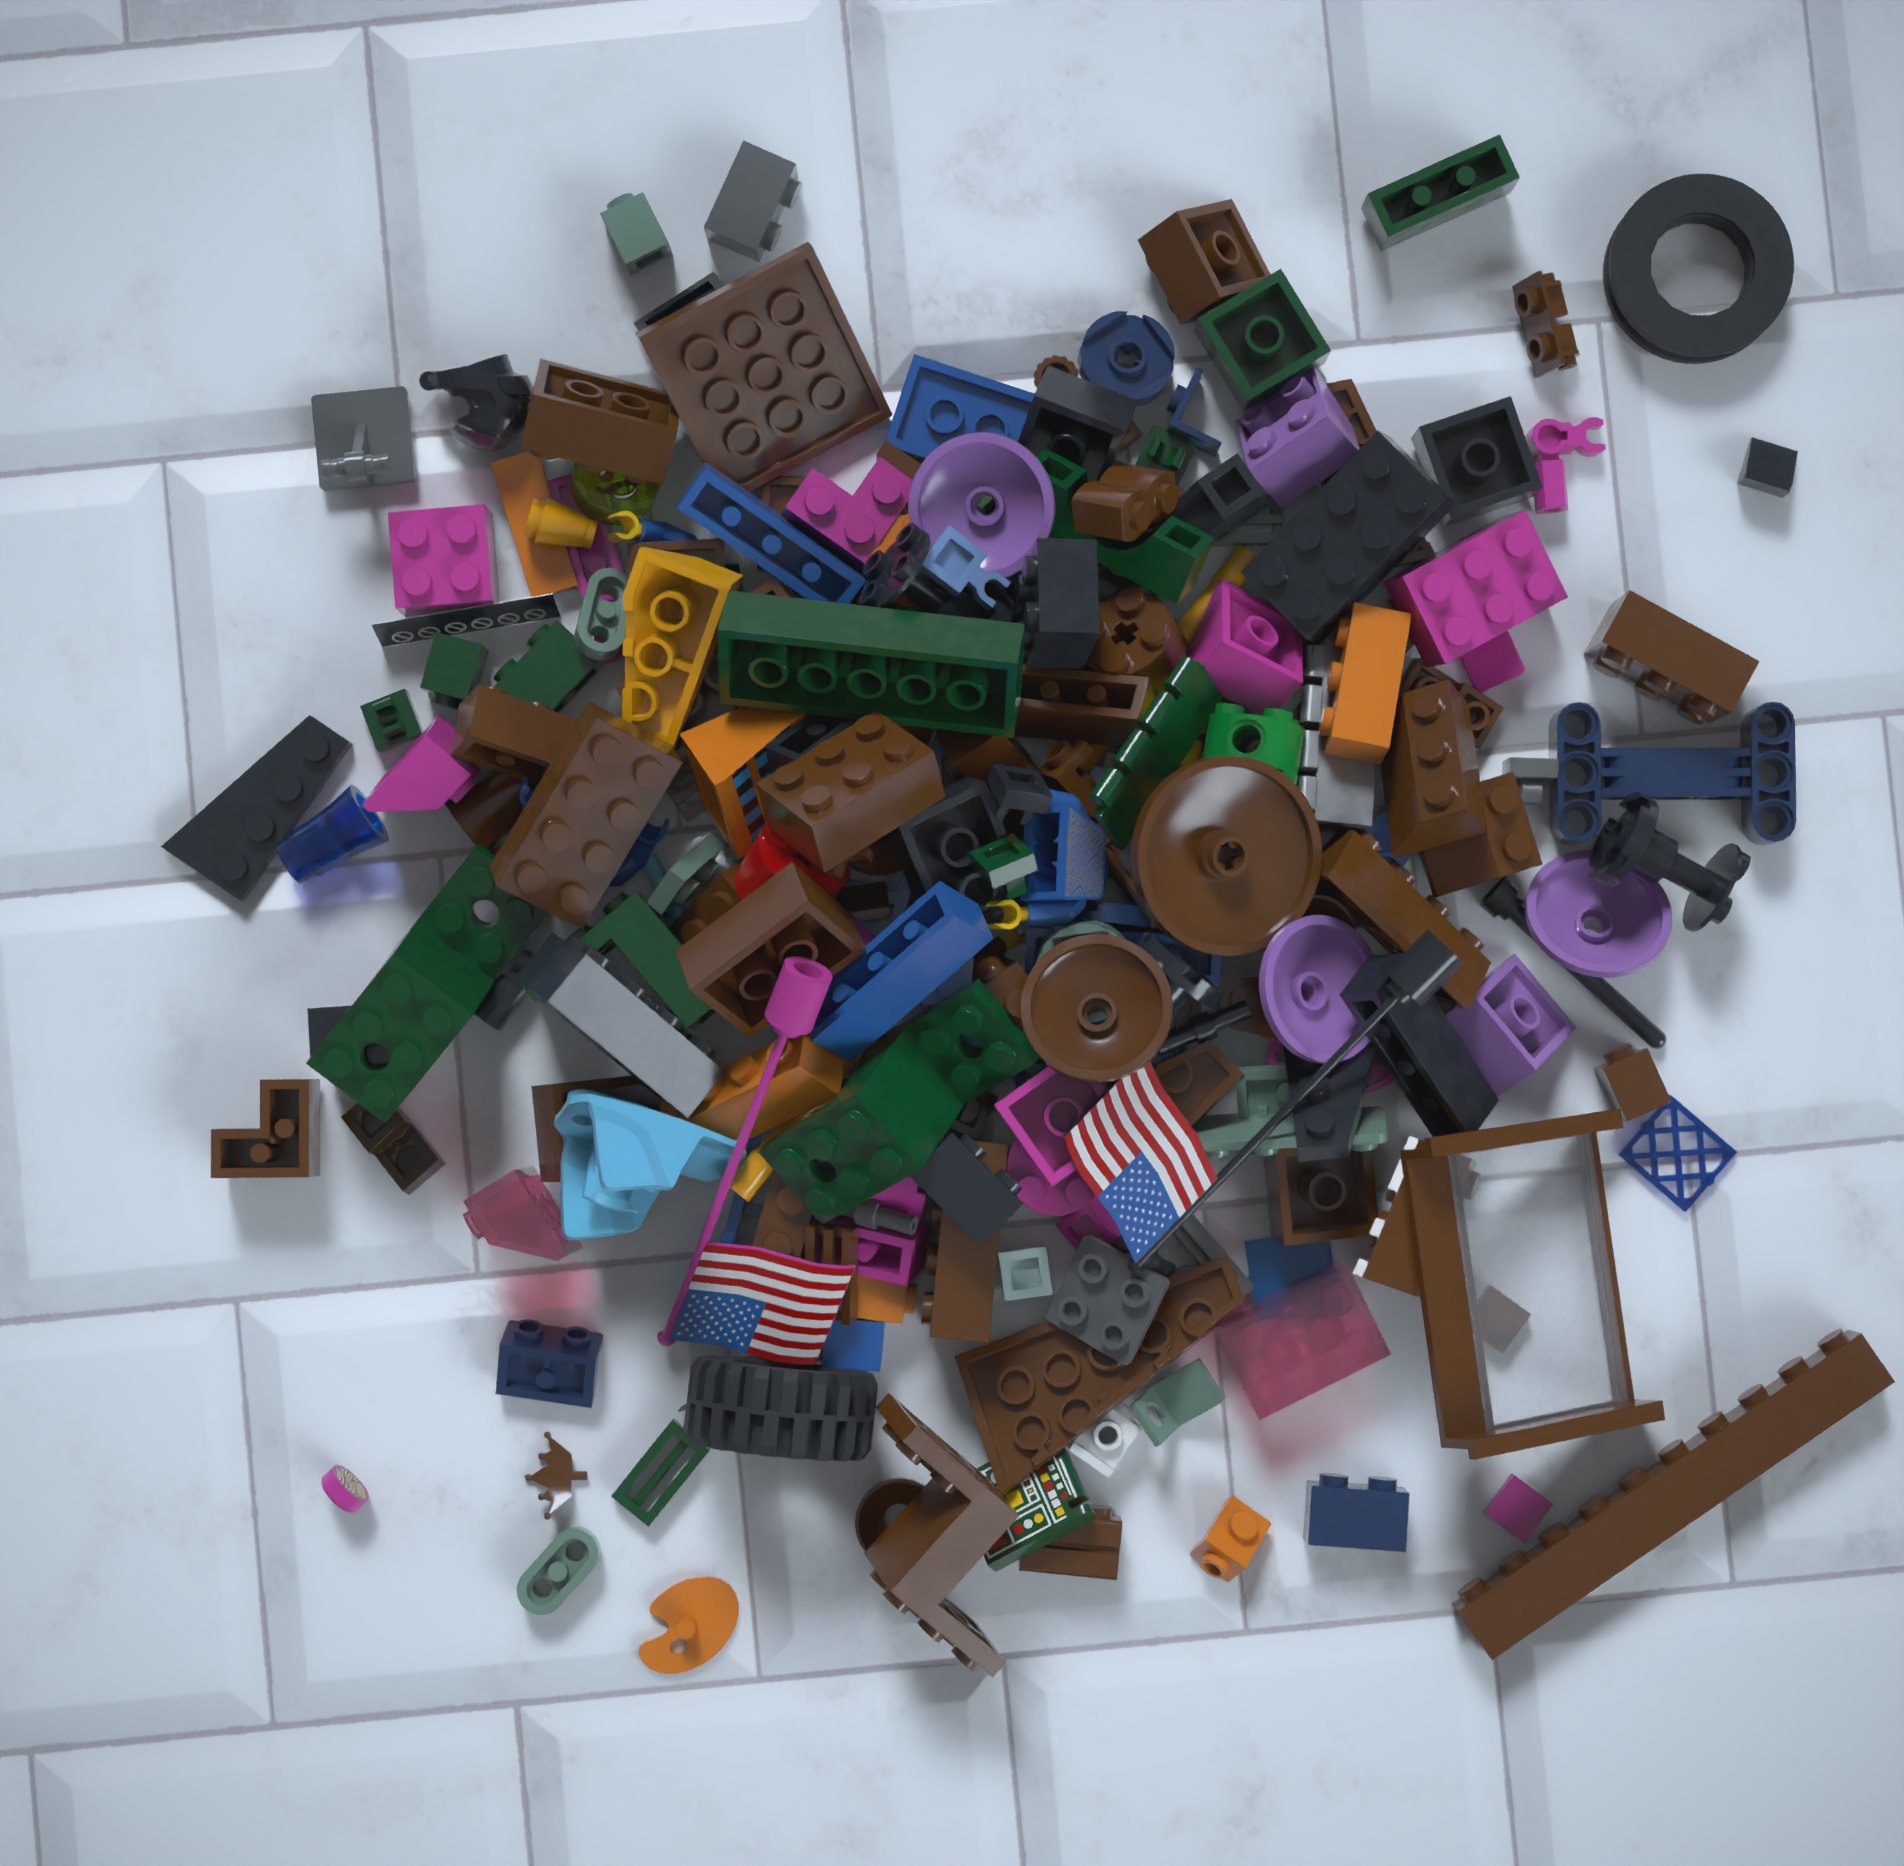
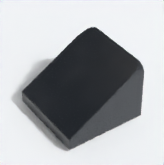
M1752 437L1737 484L1783 498L1790 493L1793 484L1798 451Z

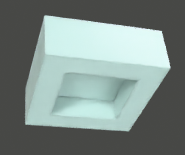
M1046 1245L998 1252L1005 1301L1053 1295Z

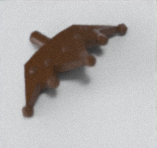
M547 1431L544 1433V1437L548 1439L551 1450L545 1454L539 1453L538 1458L540 1460L544 1459L548 1465L533 1475L526 1474L524 1477L526 1481L532 1480L548 1488L544 1494L540 1493L538 1495L539 1500L551 1502L549 1511L544 1514V1519L546 1520L551 1518L552 1512L572 1497L571 1480H587V1471H571L572 1454L551 1438V1433Z

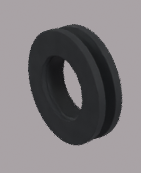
M1689 174L1675 177L1658 184L1643 194L1624 215L1612 233L1603 263V284L1607 303L1622 330L1636 344L1651 354L1669 361L1685 364H1703L1719 361L1742 351L1753 343L1779 316L1790 294L1794 275V255L1790 236L1784 222L1774 207L1761 194L1746 184L1715 174ZM1684 224H1705L1722 231L1737 246L1744 263V284L1737 300L1729 308L1712 315H1690L1672 307L1658 293L1651 276V255L1658 239L1668 230Z

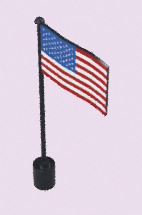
M1427 928L1387 969L1386 974L1392 979L1386 985L1392 992L1387 1000L1217 1175L1197 1133L1161 1086L1151 1061L1137 1072L1125 1078L1115 1080L1063 1134V1137L1079 1174L1113 1217L1132 1256L1127 1261L1129 1271L1134 1274L1144 1272L1142 1266L1399 1001L1407 1007L1415 1001L1422 1007L1464 962Z

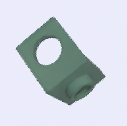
M1197 1358L1149 1386L1129 1408L1153 1445L1157 1447L1179 1426L1222 1403L1226 1397L1202 1360ZM1147 1405L1152 1407L1157 1413L1161 1428H1158L1151 1421L1147 1412Z

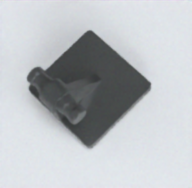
M399 386L312 396L311 403L319 487L323 491L412 483L416 480L409 397L405 387Z
M1091 1234L1086 1235L1078 1246L1049 1307L1046 1319L1117 1362L1128 1365L1133 1361L1170 1285V1281L1166 1277L1174 1274L1176 1264L1171 1261L1168 1262L1158 1255V1249L1142 1266L1144 1272L1134 1274L1127 1267V1261L1132 1256L1122 1235L1111 1242L1110 1245Z

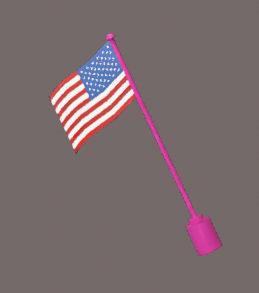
M791 956L784 960L764 1013L766 1020L771 1024L772 1030L778 1035L664 1331H660L657 1334V1340L662 1346H671L675 1341L711 1344L775 1362L800 1365L816 1364L856 1268V1265L840 1266L815 1263L757 1246L709 1242L787 1038H797L799 1035L811 1033L832 981L831 972L814 960L799 956Z

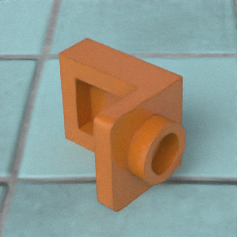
M1231 1495L1222 1505L1203 1539L1193 1547L1190 1556L1199 1562L1202 1570L1208 1575L1230 1582L1246 1569L1272 1523Z

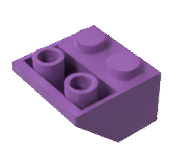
M1314 366L1304 373L1297 374L1287 380L1280 390L1263 402H1257L1248 407L1242 417L1236 420L1248 469L1257 482L1281 508H1284L1342 468L1360 449L1353 426L1321 374Z

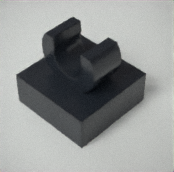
M999 764L992 765L987 782L995 795L991 802V811L998 822H1003L1005 814L1010 808L1016 809L1015 815L1020 825H1027L1032 819L1033 812L1047 813L1053 796L1039 770Z

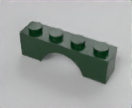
M1046 448L1036 456L1049 476L1055 497V517L1049 537L1097 540L1098 563L1107 567L1111 573L1120 577H1126L1147 588L1154 596L1169 600L1176 605L1195 586L1214 537L1173 515L1159 526L1147 529L1140 537L1129 542L1074 532L1072 498L1077 490L1088 482L1087 470Z

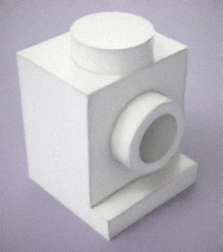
M1122 1402L1067 1447L1074 1455L1109 1478L1142 1428L1134 1421L1136 1417L1129 1406ZM1106 1426H1111L1117 1431L1115 1441L1109 1444L1101 1442L1098 1438L1099 1431Z

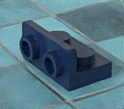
M531 1319L508 1321L499 1345L495 1394L592 1408L603 1334L591 1332L579 1326L564 1328L543 1325Z

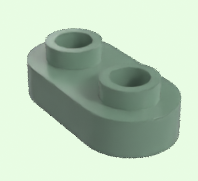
M603 568L596 571L590 577L584 593L574 633V641L578 650L584 656L593 660L604 661L613 658L620 651L625 639L626 611H623V594L628 582V575L621 570ZM601 595H610L614 598L615 602L605 601ZM591 636H601L605 643L596 642Z
M570 1527L560 1532L520 1577L517 1584V1596L521 1605L527 1611L537 1615H545L555 1611L596 1566L600 1557V1544L596 1536L583 1527ZM569 1544H581L585 1550L584 1557L573 1559L568 1554ZM539 1579L548 1580L552 1585L551 1594L546 1596L540 1595L535 1588L536 1581Z

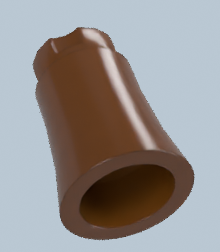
M496 771L471 787L457 804L448 799L444 805L475 846L480 843L490 850L514 826L522 812V803L520 801L522 780ZM529 782L527 784L532 790H535L537 785Z

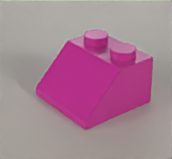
M1221 579L1215 587L1191 642L1189 658L1204 664L1222 696L1245 707L1246 710H1252L1263 716L1264 709L1266 708L1280 709L1303 684L1302 635L1271 603Z
M439 714L381 777L362 806L369 812L439 810L449 798L457 804L475 784L474 780L482 770L476 766L477 764L451 756L455 726Z

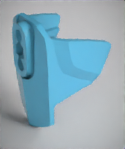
M585 1089L569 1092L566 1103L559 1113L556 1114L554 1126L564 1141L560 1180L561 1227L564 1239L572 1241L609 1237L638 1230L660 1191L671 1190L680 1174L708 1183L722 1178L737 1141L680 1118L649 1109L638 1103ZM746 1148L744 1149L738 1167L743 1163L744 1160H746Z

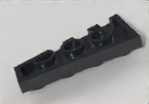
M309 715L161 847L238 900L245 901L353 743Z

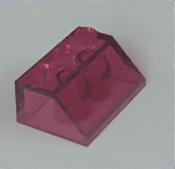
M534 1166L515 1169L463 1201L468 1209L463 1214L467 1226L478 1240L485 1237L490 1245L556 1261L583 1249L579 1240L570 1241L564 1239L561 1227V1210L545 1183L541 1182V1177Z

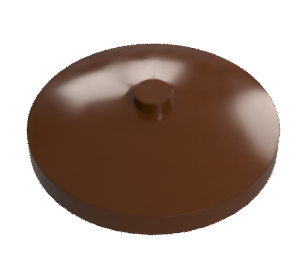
M1213 756L1191 762L1170 774L1156 787L1147 799L1138 816L1133 832L1130 855L1134 886L1143 908L1164 934L1175 942L1198 952L1223 956L1243 955L1267 947L1274 935L1282 927L1294 920L1300 919L1307 910L1315 894L1321 872L1322 843L1320 830L1314 812L1304 794L1289 777L1278 769L1259 760L1247 757Z

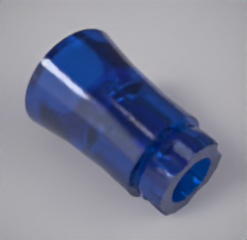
M350 785L331 804L310 820L291 831L290 837L276 846V852L280 860L285 865L289 874L299 884L314 876L320 877L352 857L389 841L388 832L377 812H369L362 806L366 796L356 786Z

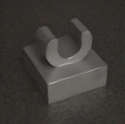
M1509 757L1502 762V775L1514 772L1523 804L1537 805V803H1542V782H1550L1558 778L1559 759Z

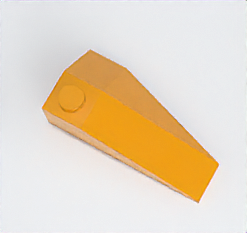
M647 547L639 548L623 594V611H626L625 639L623 640L625 688L622 690V719L664 740L675 749L717 647V629L728 591H738L743 575L699 557Z

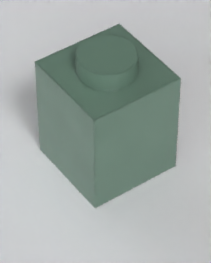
M643 192L635 196L632 193L618 196L607 204V210L600 213L605 227L630 276L673 255L669 242Z

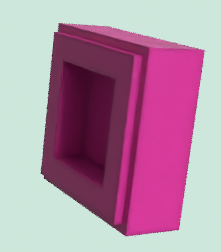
M1511 1473L1483 1513L1525 1543L1553 1503Z

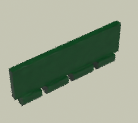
M1188 657L1180 659L1164 683L1167 692H1158L1138 722L1142 730L1134 729L1113 759V764L1117 769L1108 767L1089 795L1092 802L1098 805L1093 812L1095 818L1117 849H1125L1133 836L1138 816L1147 799L1164 779L1177 770L1207 725L1209 714L1215 712L1216 703H1221L1223 700L1222 695L1202 662L1193 661Z

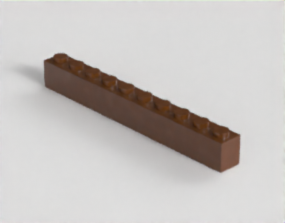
M1842 1329L1829 1333L1817 1343L1820 1350L1805 1360L1802 1356H1799L1784 1364L1777 1371L1780 1376L1778 1379L1765 1388L1762 1384H1758L1745 1391L1737 1399L1740 1405L1724 1415L1722 1411H1719L1707 1417L1697 1426L1700 1431L1698 1434L1685 1443L1682 1439H1678L1665 1446L1657 1454L1660 1458L1659 1461L1646 1470L1640 1466L1626 1473L1617 1482L1620 1488L1605 1498L1602 1494H1598L1584 1502L1577 1509L1580 1515L1566 1525L1562 1522H1557L1546 1528L1537 1537L1540 1543L1525 1553L1522 1549H1519L1507 1555L1497 1565L1500 1570L1485 1581L1482 1577H1477L1465 1584L1457 1592L1460 1598L1451 1604L1483 1651L1491 1660L1495 1659L1895 1383L1862 1333L1852 1330L1844 1332Z

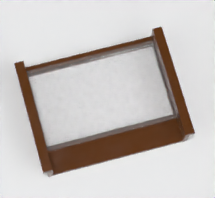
M1621 1109L1424 1138L1425 1147L1400 1150L1441 1448L1468 1449L1469 1459L1477 1460L1665 1420L1663 1400L1634 1399L1597 1132L1624 1128Z

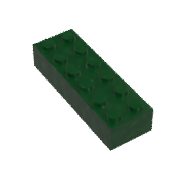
M728 591L717 629L720 704L859 720L877 710L898 725L1014 738L1021 702L1025 624Z

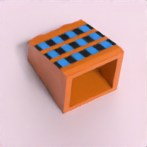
M742 706L680 733L703 807L738 859L746 855L767 823L756 783L771 775L765 746L808 714Z

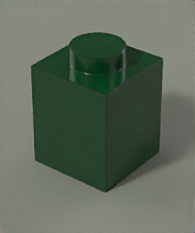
M435 632L420 688L428 694H432L431 703L459 710L460 703L478 684L480 685L489 650L482 644Z

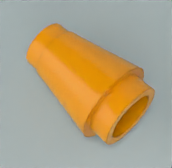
M547 496L545 501L533 497L523 535L535 538L534 543L573 547L582 546L590 549L598 521L589 519L588 516Z

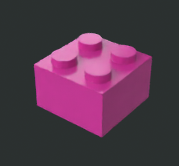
M485 504L388 512L395 609L405 617L429 615L500 603L493 514Z
M1046 1066L993 1105L1046 1180L1053 1187L1077 1170L1067 1150L1063 1134L1106 1089L1101 1082L1092 1083L1074 1080Z

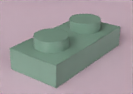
M712 833L708 834L669 869L646 903L661 915L675 902L681 906L685 905L699 886L703 888L720 868L721 865L715 859L725 844Z

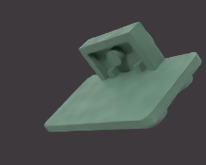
M1285 1064L1237 1067L1245 1075L1236 1085L1238 1113L1205 1115L1193 1127L1208 1159L1225 1157L1229 1154V1151H1240L1290 1100ZM1361 1107V1115L1351 1147L1353 1151L1373 1150L1378 1147V1144L1388 1141L1386 1111L1384 1107ZM1292 1112L1250 1155L1269 1156L1276 1154L1278 1149L1297 1148Z

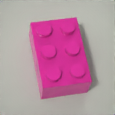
M1526 510L1505 515L1383 581L1397 611L1412 614L1409 635L1425 667L1445 665L1568 598Z

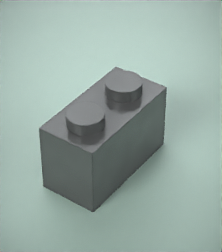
M743 140L704 225L707 239L757 262H760L765 250L772 252L782 231V225L778 224V220L784 207L791 209L794 206L801 190L802 182L797 180L796 163Z

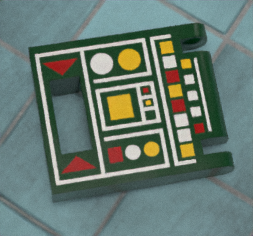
M1066 1448L1004 1496L1019 1514V1517L983 1556L987 1565L997 1572L1091 1522L1096 1517L1090 1504L1076 1507L1089 1500V1497ZM990 1462L978 1467L977 1469L990 1479L998 1489Z

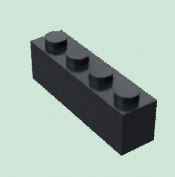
M1403 953L1369 956L1340 993V997L1359 1026L1392 994L1386 987L1392 980L1386 974V971ZM1433 996L1422 1007L1415 1001L1408 1007L1399 1001L1366 1035L1432 1137L1479 1130L1498 1103L1499 1098Z

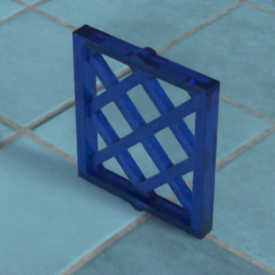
M1669 1095L1672 1102L1657 1108L1647 1121L1642 1122L1640 1129L1617 1155L1678 1208L1686 1212L1704 1190L1714 1183L1715 1177L1737 1151L1672 1095ZM1665 1109H1670L1671 1127L1655 1128L1654 1121ZM1677 1110L1694 1125L1678 1126ZM1696 1131L1697 1149L1680 1150L1679 1132ZM1672 1133L1673 1151L1657 1152L1655 1134ZM1703 1133L1720 1147L1704 1148ZM1642 1135H1648L1650 1152L1633 1153L1632 1147ZM1722 1153V1160L1712 1172H1706L1705 1155ZM1698 1155L1699 1173L1682 1174L1681 1156ZM1674 1157L1675 1174L1659 1176L1657 1158ZM1650 1158L1651 1174L1639 1165L1635 1159ZM1700 1179V1186L1690 1197L1684 1198L1683 1180ZM1676 1181L1677 1197L1660 1182Z

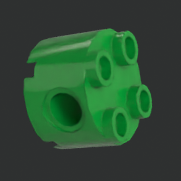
M1216 703L1215 713L1209 714L1203 758L1238 756L1256 759L1278 769L1297 784L1305 728L1299 725L1300 721L1293 719V713L1282 709L1266 708L1264 709L1263 716L1245 714V707L1240 705ZM1261 740L1259 747L1255 751L1245 753L1247 746L1251 742Z

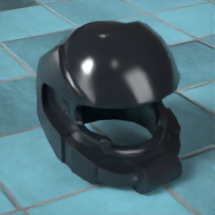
M508 354L491 357L468 366L443 371H426L421 374L419 382L424 390L443 389L448 391L451 396H461L468 402L470 407L469 413L455 420V426L449 429L462 443L474 449L494 451L504 448L519 438V435L523 434L533 385L528 375H521L513 371Z

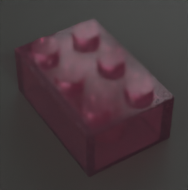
M1341 1260L1239 1309L1213 1330L1253 1412L1259 1420L1391 1355L1349 1267Z

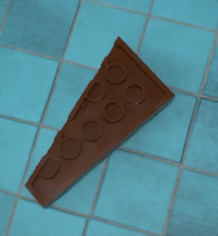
M1228 1255L1166 1277L1169 1279L1170 1285L1133 1361L1128 1365L1117 1362L1049 1321L954 1356L999 1492L1003 1496L1246 1304Z

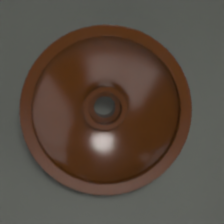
M1082 935L1068 939L1051 948L1037 961L1030 971L1021 995L1022 1025L1027 1040L1034 1052L1046 1065L1056 1072L1083 1082L1100 1083L1115 1081L1142 1069L1162 1048L1172 1022L1173 1003L1171 989L1159 964L1138 945L1112 935ZM1095 1011H1101L1107 1016L1105 1022L1099 1025L1092 1024L1088 1017Z

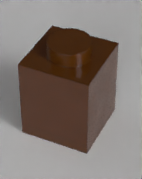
M1630 1044L1623 1045L1604 1054L1603 1057L1606 1063L1594 1068L1612 1109H1621L1622 1120L1625 1122L1672 1102L1648 1048L1633 1051Z

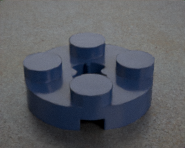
M1128 311L1111 312L1097 319L1087 329L1077 357L1080 376L1086 381L1138 400L1136 407L1145 405L1156 399L1168 384L1174 369L1173 360L1175 352L1173 341L1166 329L1149 316L1143 314L1142 318L1135 315H1127ZM1120 350L1126 355L1134 352L1139 360L1134 362L1136 367L1128 369L1116 363L1118 356L1114 354Z

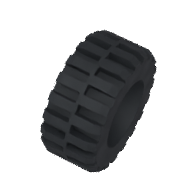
M702 1355L697 1357L690 1366L684 1433L691 1444L722 1451L801 1460L859 1461L864 1459L872 1449L878 1383L872 1373L855 1369L823 1367L821 1364L800 1365L782 1363L755 1357Z

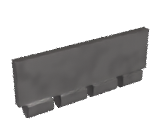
M1325 639L1323 645H1307L1304 648L1303 681L1314 684L1321 683V686L1305 685L1302 687L1300 726L1304 728L1319 730L1324 706H1332L1334 692L1326 690V683L1332 661L1339 663L1342 648L1334 646L1333 639ZM1304 730L1298 772L1315 774V777L1299 776L1297 777L1296 785L1309 802L1317 823L1371 829L1376 764L1325 754L1323 752L1326 736L1318 735V731Z

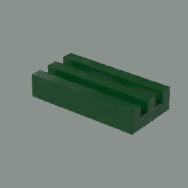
M674 1418L611 1495L612 1498L648 1527L711 1449L710 1447L691 1444L682 1430L683 1427ZM673 1434L677 1436L680 1442L634 1499L630 1498L626 1492ZM688 1446L692 1448L696 1453L651 1509L646 1511L641 1507L642 1503Z

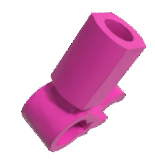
M1590 417L1583 420L1578 426H1572L1571 422H1559L1548 418L1541 420L1528 431L1525 438L1531 455L1536 460L1534 464L1542 484V488L1534 496L1535 513H1559L1568 510L1565 461L1559 459V455H1570L1573 450H1576L1583 456L1594 457L1606 450L1605 444H1592L1586 438L1587 430H1597L1604 425L1603 419Z

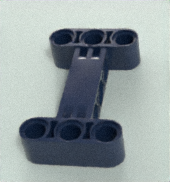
M1582 702L1570 703L1556 712L1550 720L1549 758L1559 759L1558 778L1549 782V825L1552 835L1562 844L1578 845L1595 837L1600 830L1602 822V800H1624L1633 792H1640L1653 800H1741V825L1743 833L1748 840L1758 845H1768L1783 841L1795 829V720L1790 709L1782 703H1764L1745 714L1740 727V748H1601V722L1599 715L1592 706ZM1568 714L1577 715L1583 720L1585 733L1582 738H1572L1566 733L1563 724ZM1761 714H1767L1775 720L1777 732L1774 738H1768L1760 732L1758 719ZM1763 761L1769 762L1777 770L1778 778L1773 787L1767 786L1759 778L1758 770ZM1568 762L1578 763L1585 770L1586 778L1581 787L1572 786L1565 779L1564 769ZM1764 809L1773 812L1778 819V829L1773 835L1767 834L1760 827L1759 817ZM1569 810H1577L1585 817L1586 828L1583 834L1574 835L1566 828L1564 820Z

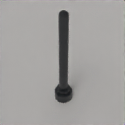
M1505 876L1491 888L1479 905L1493 918L1499 916L1504 921L1509 918L1536 943L1526 922L1525 907L1522 905L1524 899L1518 895L1520 889ZM1562 966L1651 1048L1660 1049L1666 1044V1035L1604 978L1580 974Z

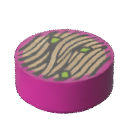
M334 1465L321 1479V1485L326 1495L334 1504L346 1512H357L369 1500V1494L362 1482L343 1466Z

